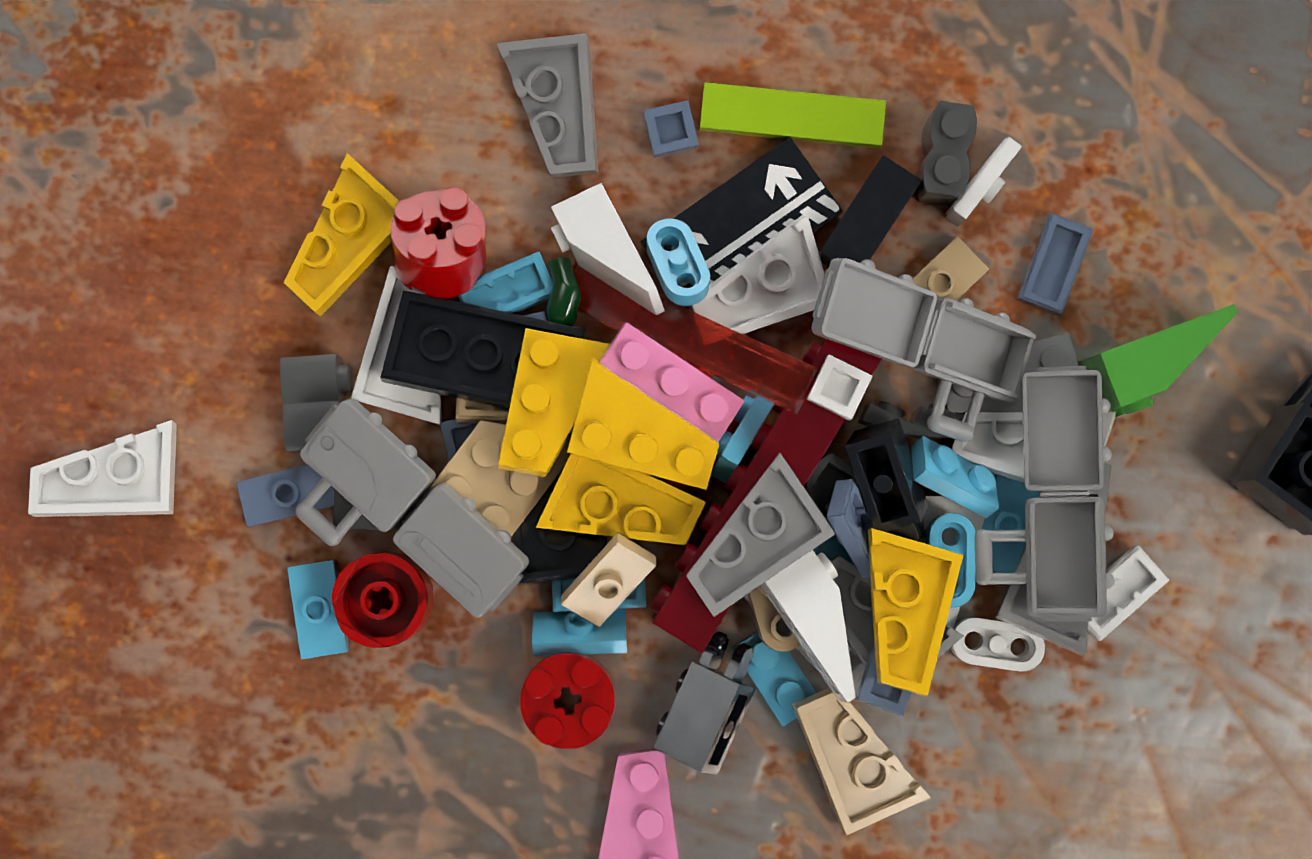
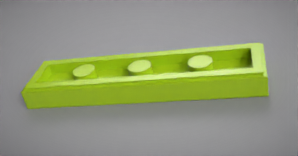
M704 82L699 131L788 139L791 137L792 140L880 149L883 142L886 100Z

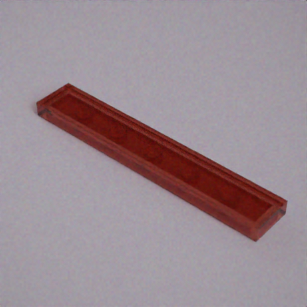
M577 261L574 262L572 267L581 292V301L577 312L618 331L627 322L690 365L798 414L819 373L816 367L662 297L660 299L665 311L655 315L580 267Z

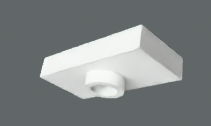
M1010 137L1005 138L972 178L962 195L945 213L947 215L946 218L958 227L967 219L981 199L989 204L1006 182L999 176L1022 146Z
M1134 545L1106 569L1107 573L1113 575L1115 582L1111 588L1107 589V613L1103 617H1092V621L1088 623L1087 631L1096 641L1104 639L1170 581L1139 545Z

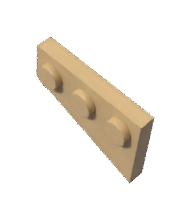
M830 688L792 704L840 828L846 836L931 798L904 768L899 759L882 742L850 702H840Z

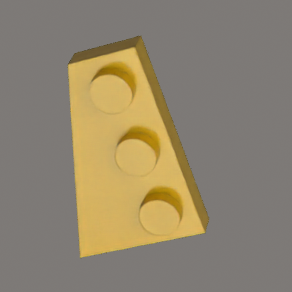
M348 153L340 166L342 172L333 191H328L322 203L324 209L314 230L307 234L284 281V284L320 317L392 242L391 222L395 206L399 202L395 196Z
M525 329L498 463L499 469L542 477L547 476L573 430L592 358L600 361L610 344Z
M592 358L567 452L706 490L719 448V442Z
M571 453L536 528L612 537L619 533L628 539L686 545L706 502L648 474Z
M870 528L868 529L877 683L921 696H928L963 555Z

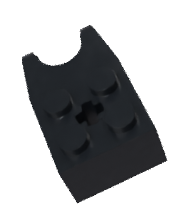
M1312 370L1278 407L1230 481V483L1302 535H1312Z

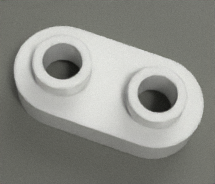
M967 617L958 621L954 626V629L963 634L964 637L955 643L951 650L958 659L968 664L1022 672L1035 668L1043 659L1045 644L1042 638L1004 621ZM975 631L979 635L980 641L977 647L969 649L965 645V637L969 632ZM1017 638H1021L1025 643V650L1020 655H1014L1011 652V643Z

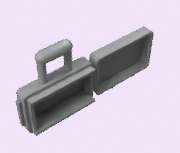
M847 258L833 259L830 262L829 269H826L812 316L814 317L812 332L815 335L901 366L913 367L919 373L939 379V387L931 414L927 419V426L933 432L962 442L972 440L975 435L974 429L984 396L1004 402H1012L1014 399H1018V392L1025 373L1032 343L1036 338V335L1030 329L1010 322L1009 315L1004 312L994 316L974 308L973 301L968 298L958 302L951 298L937 297L933 291L915 285L913 278L908 274L897 278L876 270L874 262L870 259H865L860 263ZM951 384L973 392L964 422L943 415Z
M1086 366L1037 367V372H1027L1022 378L1025 487L1030 491H1041V498H1029L1025 502V530L980 529L976 531L975 581L982 586L1027 584V612L1031 617H1043V621H1092V617H1103L1107 613V589L1111 588L1115 582L1113 575L1106 572L1105 541L1113 537L1114 532L1111 526L1105 525V504L1103 499L1100 497H1088V490H1099L1104 486V462L1110 460L1112 456L1110 448L1103 446V414L1109 412L1111 404L1106 398H1102V376L1099 371L1086 370ZM992 542H1026V573H993Z
M351 398L342 401L338 406L336 404L333 405L305 439L307 444L300 452L301 458L322 478L302 503L297 506L295 511L297 517L327 545H338L343 536L361 515H364L382 532L394 528L401 520L403 525L393 537L394 543L474 617H481L488 610L493 612L524 577L521 573L528 566L529 559L511 542L510 533L506 530L499 531L475 509L476 504L473 499L463 498L450 485L443 483L436 486L433 490L429 488L436 478L435 472L417 456L415 446L405 445L382 424L380 414L370 413L357 400ZM330 486L353 505L352 509L337 526H334L314 507Z

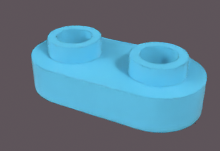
M663 219L654 223L647 233V254L666 297L673 303L682 306L695 305L701 302L709 291L710 272L691 229L687 224L677 219ZM671 245L676 247L677 249L673 251H666L663 249V247ZM681 283H690L693 287L683 288L679 285Z
M945 513L935 517L926 529L925 544L963 555L950 608L966 604L975 591L976 531L968 518L957 513ZM946 528H951L955 533V541L949 546L944 544L941 537L942 532Z

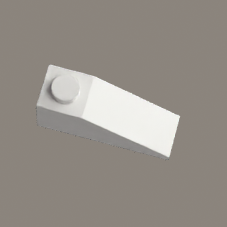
M602 183L551 207L558 222L557 225L551 227V230L562 253L571 249L580 267L655 315L665 311L657 288Z
M811 550L760 586L840 702L849 703L856 696L839 587L833 580L838 576V573L825 554L821 552L816 555Z

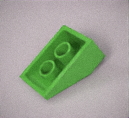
M1233 304L1079 361L1078 365L1086 366V370H1097L1101 373L1102 398H1106L1110 402V410L1116 412L1115 417L1123 414L1127 415L1154 405L1151 396L1166 391L1238 312Z

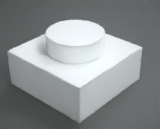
M828 355L806 400L850 421L873 376Z

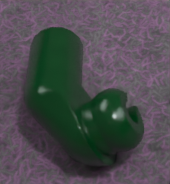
M558 257L549 263V270L554 285L546 307L547 317L550 322L573 326L577 320L576 311L580 305L581 292L570 259Z

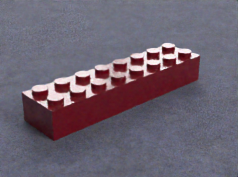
M826 338L823 339L820 345L813 341L795 368L796 371L802 374L796 385L788 382L771 408L778 413L771 425L763 422L749 445L748 449L754 452L746 466L739 463L727 482L724 483L722 488L729 491V494L720 507L712 503L698 527L705 531L699 543L696 547L688 543L676 561L674 568L679 570L680 574L672 587L663 583L652 600L649 609L655 612L652 617L653 624L701 654L703 653L731 606L714 617L686 577L687 573L779 453H781L803 487L809 480L845 421V418L806 400L826 357L831 355L870 375H873L882 360L881 358Z

